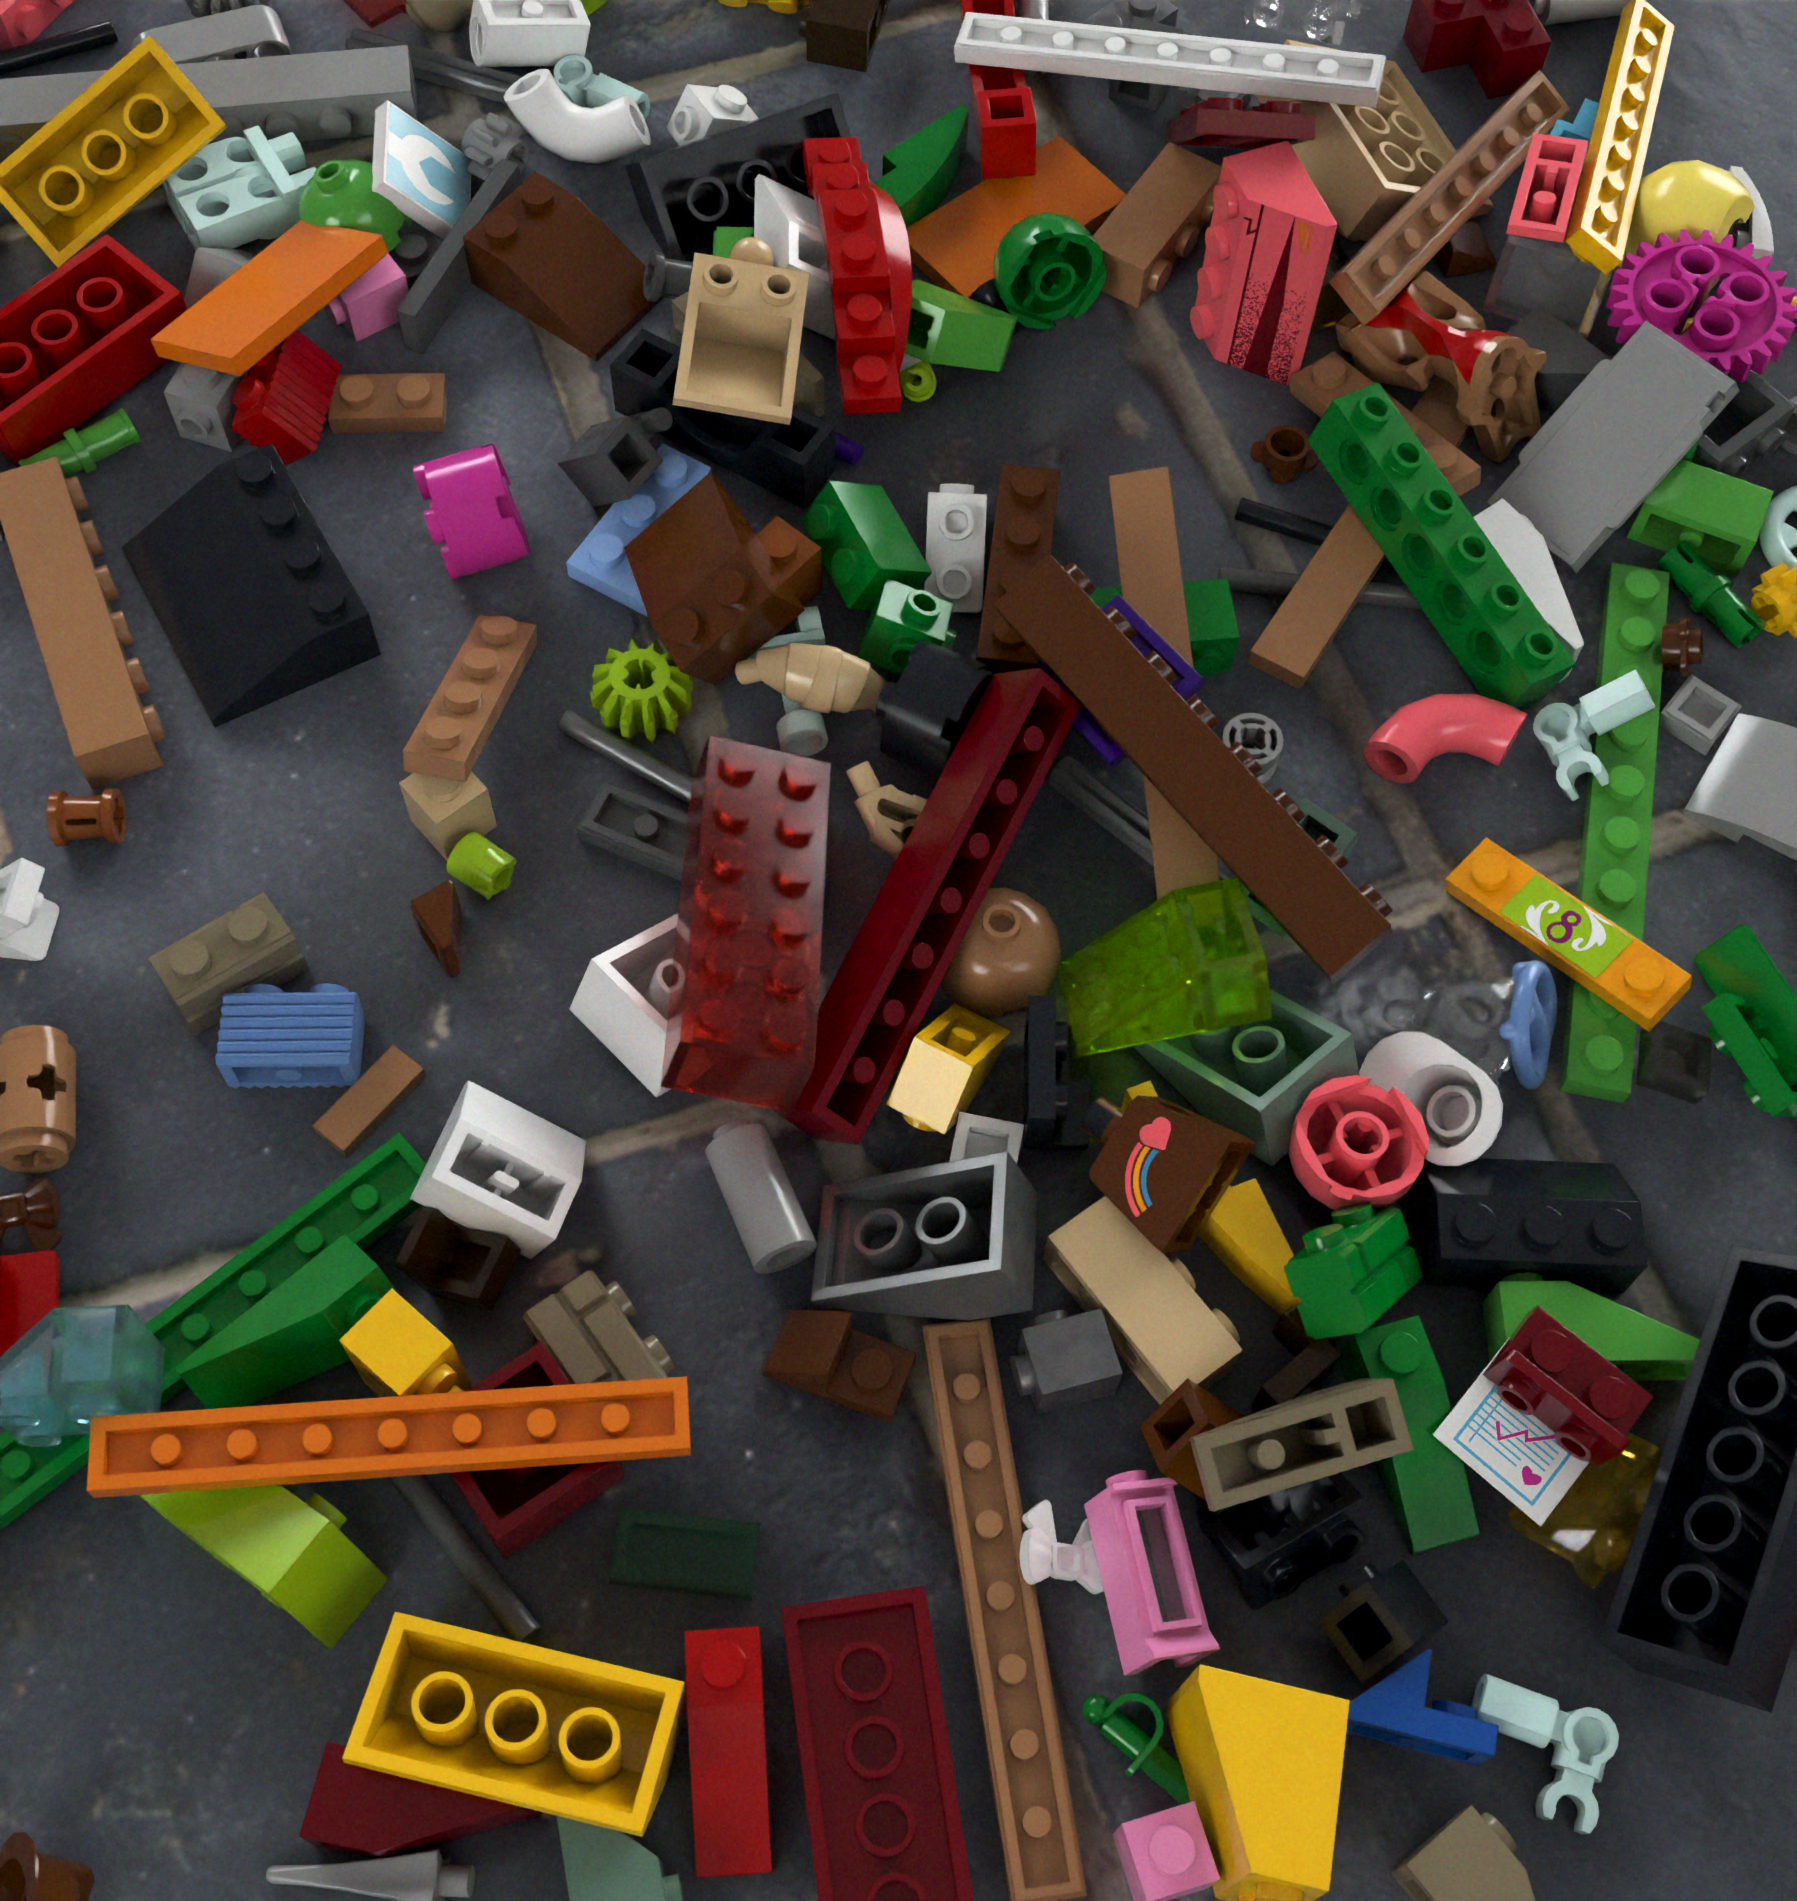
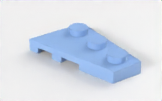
M663 443L657 449V453L664 461L629 500L615 502L566 562L569 577L646 617L648 615L624 547L711 472V467Z

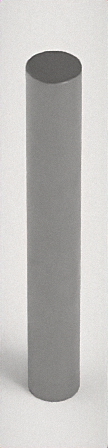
M571 709L567 710L561 717L558 730L709 816H712L719 808L723 796L717 791Z

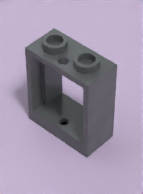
M1751 369L1743 383L1734 379L1730 373L1727 374L1728 377L1736 381L1740 391L1724 408L1746 427L1721 446L1716 445L1706 435L1702 434L1691 461L1738 479L1746 472L1751 461L1756 457L1761 456L1763 459H1767L1780 448L1789 434L1784 428L1796 407Z

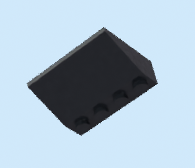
M273 444L215 467L122 547L126 559L214 728L381 655L368 611Z

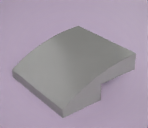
M1738 713L1684 808L1682 815L1735 842H1738L1744 834L1797 861V728L1777 721Z

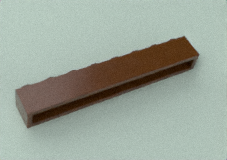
M1049 553L993 604L1003 620L1081 704L1084 710L1113 742L1123 750L1132 763L1332 984L1336 983L1392 934L1391 924L1385 919L1393 911L1391 907L1368 882H1365L1358 889L1341 871L1348 864V861L1325 835L1322 834L1314 841L1303 830L1298 822L1305 815L1290 796L1280 787L1273 794L1269 793L1255 777L1262 768L1253 756L1238 741L1228 748L1213 732L1220 723L1207 706L1197 696L1192 697L1186 702L1171 686L1178 677L1169 665L1154 650L1144 657L1130 640L1137 633L1125 617L1114 606L1103 612L1089 597L1096 588L1087 576L1073 562L1063 568Z

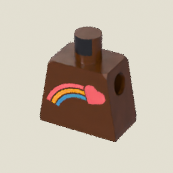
M1138 1095L1130 1102L1126 1111H1123L1107 1098L1100 1097L1090 1105L1080 1123V1129L1104 1146L1090 1168L1089 1177L1091 1181L1148 1241L1161 1252L1189 1251L1255 1144L1246 1136L1160 1097Z

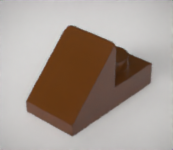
M788 1310L763 1370V1376L892 1424L916 1362V1353L853 1330L852 1313L846 1311Z

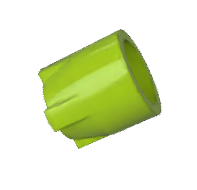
M470 832L453 848L448 858L446 869L450 875L487 900H490L493 895L509 887L512 882L511 877L514 872V866L518 861L478 832Z

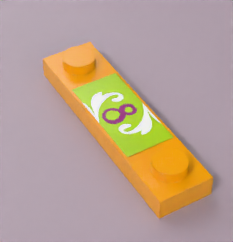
M1487 837L1445 878L1446 892L1648 1032L1691 988V974Z

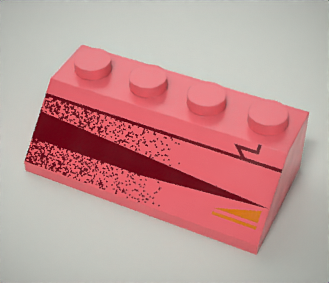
M1287 140L1223 157L1219 183L1215 185L1213 190L1214 209L1211 225L1205 231L1206 250L1203 266L1199 268L1197 273L1198 292L1195 306L1190 310L1192 330L1197 339L1204 340L1215 360L1286 386L1290 385V376L1301 368L1338 225Z

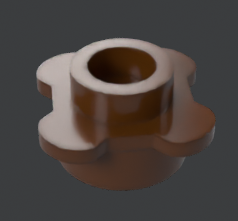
M1280 425L1272 428L1267 433L1265 441H1256L1253 443L1250 451L1251 458L1255 462L1262 463L1270 473V479L1278 484L1290 483L1293 475L1302 470H1313L1317 466L1319 459L1314 450L1310 449V444L1307 442L1309 438L1303 430L1291 425Z
M1684 617L1680 619V623L1663 625L1662 663L1664 671H1680L1681 677H1688V675L1692 674V664H1702L1703 631L1702 628L1692 629L1691 617Z

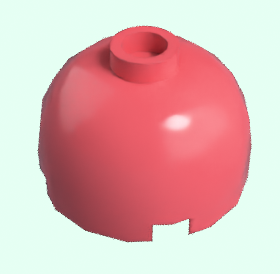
M1353 1075L1332 1078L1310 1092L1293 1120L1288 1154L1296 1178L1311 1197L1330 1209L1335 1210L1343 1206L1371 1202L1373 1209L1389 1206L1409 1191L1423 1168L1424 1157L1428 1152L1429 1136L1421 1113L1405 1094L1394 1087L1387 1092L1378 1086L1369 1085L1368 1083L1371 1078Z

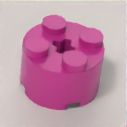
M494 443L486 446L481 445L413 466L415 479L423 499H432L430 509L424 510V517L433 543L438 545L446 542L447 544L440 548L451 580L530 556V548L518 505L514 503L509 488L511 484Z

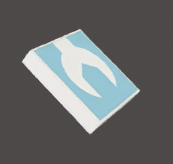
M387 100L375 110L372 191L390 200L399 211L444 240L471 202V174L467 169L472 159L465 156L460 150Z

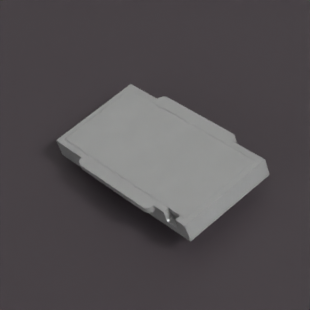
M1645 321L1612 360H1601L1522 449L1518 457L1521 462L1520 465L1491 496L1487 503L1491 506L1503 498L1519 514L1526 516L1532 522L1535 529L1543 535L1550 554L1577 574L1610 535L1625 523L1700 439L1703 431L1740 391L1737 383L1660 329Z

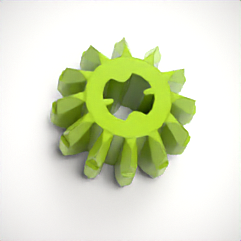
M631 638L627 648L628 651L624 653L609 647L606 655V664L594 665L592 673L593 686L590 691L592 707L596 709L597 713H600L601 723L608 731L620 728L621 736L628 742L637 732H641L653 743L657 734L656 730L660 728L675 734L676 728L679 726L678 717H688L692 708V676L680 672L669 652L663 654V647L657 639L647 649H640L639 645Z

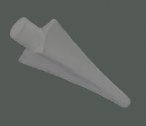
M439 1849L342 1863L273 1865L267 1869L266 1880L272 1884L339 1890L395 1901H445V1897L470 1898L472 1896L475 1885L474 1865L450 1864L451 1854L441 1855Z

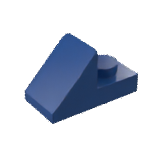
M1430 1648L1350 1702L1346 1734L1476 1767L1495 1756L1499 1725L1476 1720V1709L1450 1701L1432 1702V1709L1424 1707L1432 1655Z

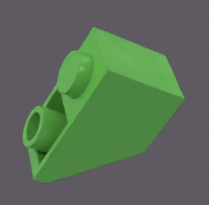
M916 279L912 281L910 321L904 353L930 364L999 372L1003 369L1018 317Z

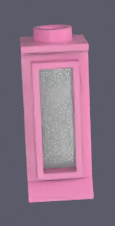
M1145 1470L1127 1471L1106 1479L1107 1488L1084 1504L1124 1676L1138 1674L1157 1662L1166 1659H1173L1175 1668L1188 1667L1220 1649L1219 1644L1209 1630L1173 1488L1178 1483L1170 1477L1149 1479Z

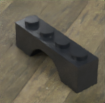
M642 328L610 364L615 411L624 416H630L659 407L666 408L672 415V425L668 430L658 432L659 434L805 509L835 471V426L794 405L790 425L672 405L680 347Z

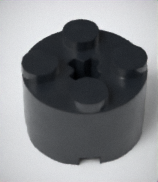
M923 639L919 640L912 648L907 666L898 682H888L877 700L876 715L884 718L880 744L881 752L892 759L939 778L993 674L1002 672Z

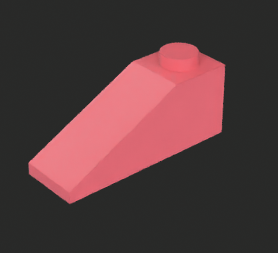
M1533 133L1506 234L1564 242L1588 146L1587 140Z

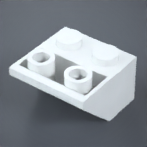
M468 1080L458 1097L410 1199L425 1207L438 1209L447 1218L467 1228L508 1237L522 1249L521 1255L532 1259L556 1240L582 1181L586 1140Z

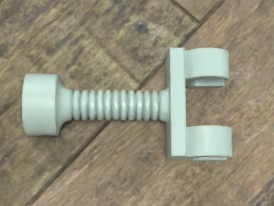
M818 606L804 607L805 611L797 617L798 621H795L797 633L774 636L748 659L755 658L758 651L785 646L789 642L825 645V635L822 629ZM781 694L786 714L777 722L776 726L781 751L787 756L800 758L814 755L823 750L828 743V736L822 715L801 707L800 703L788 700Z

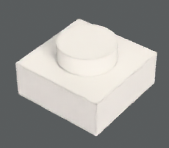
M959 1112L949 1162L1008 1151L1017 1164L1024 1124Z

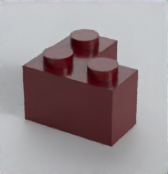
M1413 0L1403 34V39L1421 73L1469 63L1488 99L1513 94L1529 77L1538 70L1542 71L1552 42L1528 0Z

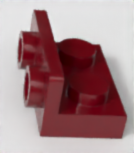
M1538 1305L1528 1312L1483 1373L1485 1377L1497 1386L1496 1391L1507 1405L1522 1414H1533L1555 1432L1556 1442L1567 1453L1581 1461L1593 1462L1596 1466H1600L1622 1454L1629 1444V1440L1625 1436L1654 1397Z

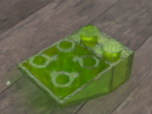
M1238 877L1173 890L1062 961L1057 971L1078 1057L1272 1018L1267 959Z

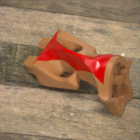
M1419 271L1377 317L1364 326L1353 313L1347 314L1336 323L1335 329L1340 349L1352 354L1355 368L1371 381L1420 392L1428 387L1427 381L1434 374L1451 383L1458 393L1456 410L1459 420L1473 426L1481 453L1490 460L1501 463L1509 456L1518 440L1524 437L1532 439L1541 429L1534 379L1538 370L1547 361L1546 352L1530 348L1525 340L1497 330H1486L1484 318L1464 299L1447 288L1429 272ZM1493 402H1495L1496 406L1495 417L1491 416Z

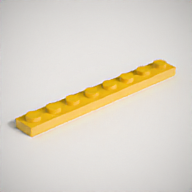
M1631 0L1622 9L1565 242L1570 245L1572 252L1578 259L1585 263H1592L1605 275L1623 260L1674 31V25L1645 0Z

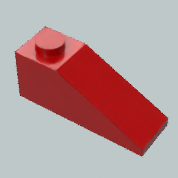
M759 1626L684 1631L696 1878L772 1873L762 1642Z

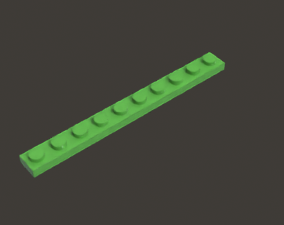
M1612 562L1605 575L1595 690L1636 669L1656 707L1600 736L1596 732L1591 734L1592 753L1604 765L1609 775V784L1602 787L1594 774L1588 772L1577 898L1640 941H1643L1663 672L1662 630L1667 618L1670 572ZM1570 977L1559 1091L1624 1104L1630 1096L1632 1089L1636 1023Z

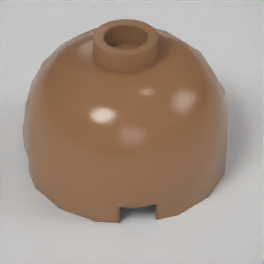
M1006 887L989 888L941 981V986L947 996L958 1005L989 1018L1004 1017V1012L1016 1011L1025 1007V1012L1027 1011L1029 996L1046 997L1053 988L1061 961L1058 928L1047 909L1026 893Z

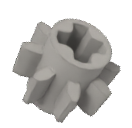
M491 112L488 113L486 120L482 118L474 120L466 129L461 145L463 154L472 159L467 171L485 181L497 162L503 158L519 164L521 174L529 157L528 145L518 139L524 128L504 115L498 117Z

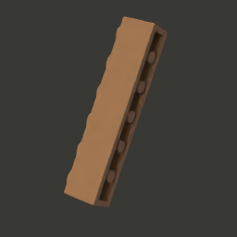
M57 456L0 473V521L74 758L91 789H95L164 766L156 742L166 740L167 737L155 705L152 704L144 707L141 694L150 692L151 689L139 658L128 659L125 648L135 645V641L123 610L114 613L112 611L110 601L120 599L108 565L97 566L95 556L105 554L93 520L85 522L82 520L80 512L90 510L85 492L78 476L66 478Z

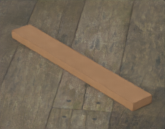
M1538 70L1529 77L1328 281L1363 326L1377 317L1527 158L1533 133L1549 135L1557 119L1563 120L1571 112L1570 107L1543 72Z
M1435 375L1411 412L1457 448L1472 427L1463 423L1458 418L1456 410L1458 393L1454 386ZM1350 503L1251 649L1247 664L1299 690L1386 559L1385 554Z
M1168 466L1110 475L1109 484L1123 600L1194 669ZM1143 775L1162 933L1171 934L1226 926L1217 855Z
M990 1317L970 1321L961 1320L923 1325V1346L1009 1901H1071L1084 1899L1087 1897L1036 1588L1035 1584L1030 1585L1026 1583L1020 1568V1543L1026 1528L1022 1521L1023 1511Z

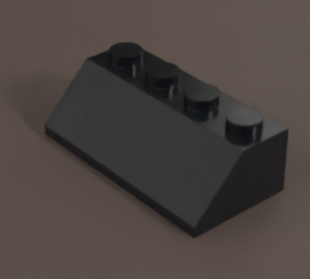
M837 93L802 103L626 164L625 168L642 218L665 257L693 262L695 252L713 255L714 231H717V227L754 228L755 178L758 174L814 200V197L808 194L802 156L803 139L851 137Z

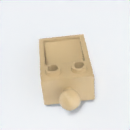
M746 237L736 242L729 253V258L695 252L672 405L790 425L809 273L774 267V256L771 248L765 241L756 237Z

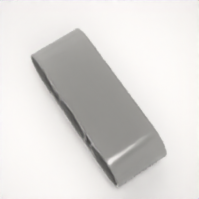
M251 5L150 29L134 38L131 45V50H133L145 38L151 35L175 64L293 55L277 12L265 5Z

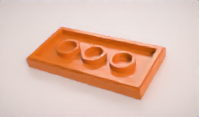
M1058 135L1036 149V175L1009 179H986L908 226L906 230L910 245L911 261L938 287L969 298L979 286L993 279V261L1002 237L1014 224L1027 216L1048 212L1070 216L1092 233L1100 228L1126 194Z
M301 219L150 339L158 357L240 377L389 253L384 238L379 234L344 227L309 224Z

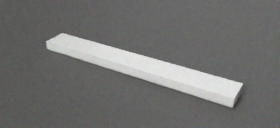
M966 12L954 45L955 62L1373 108L1377 106L1386 62V56L1378 54Z

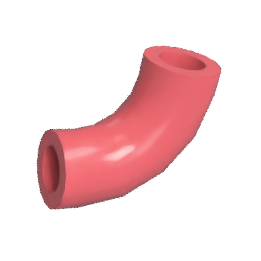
M1434 694L1400 707L1371 736L1364 747L1363 756L1374 772L1384 779L1401 784L1414 782L1432 758L1445 753H1467L1499 767L1517 738L1528 714L1511 705L1478 694Z

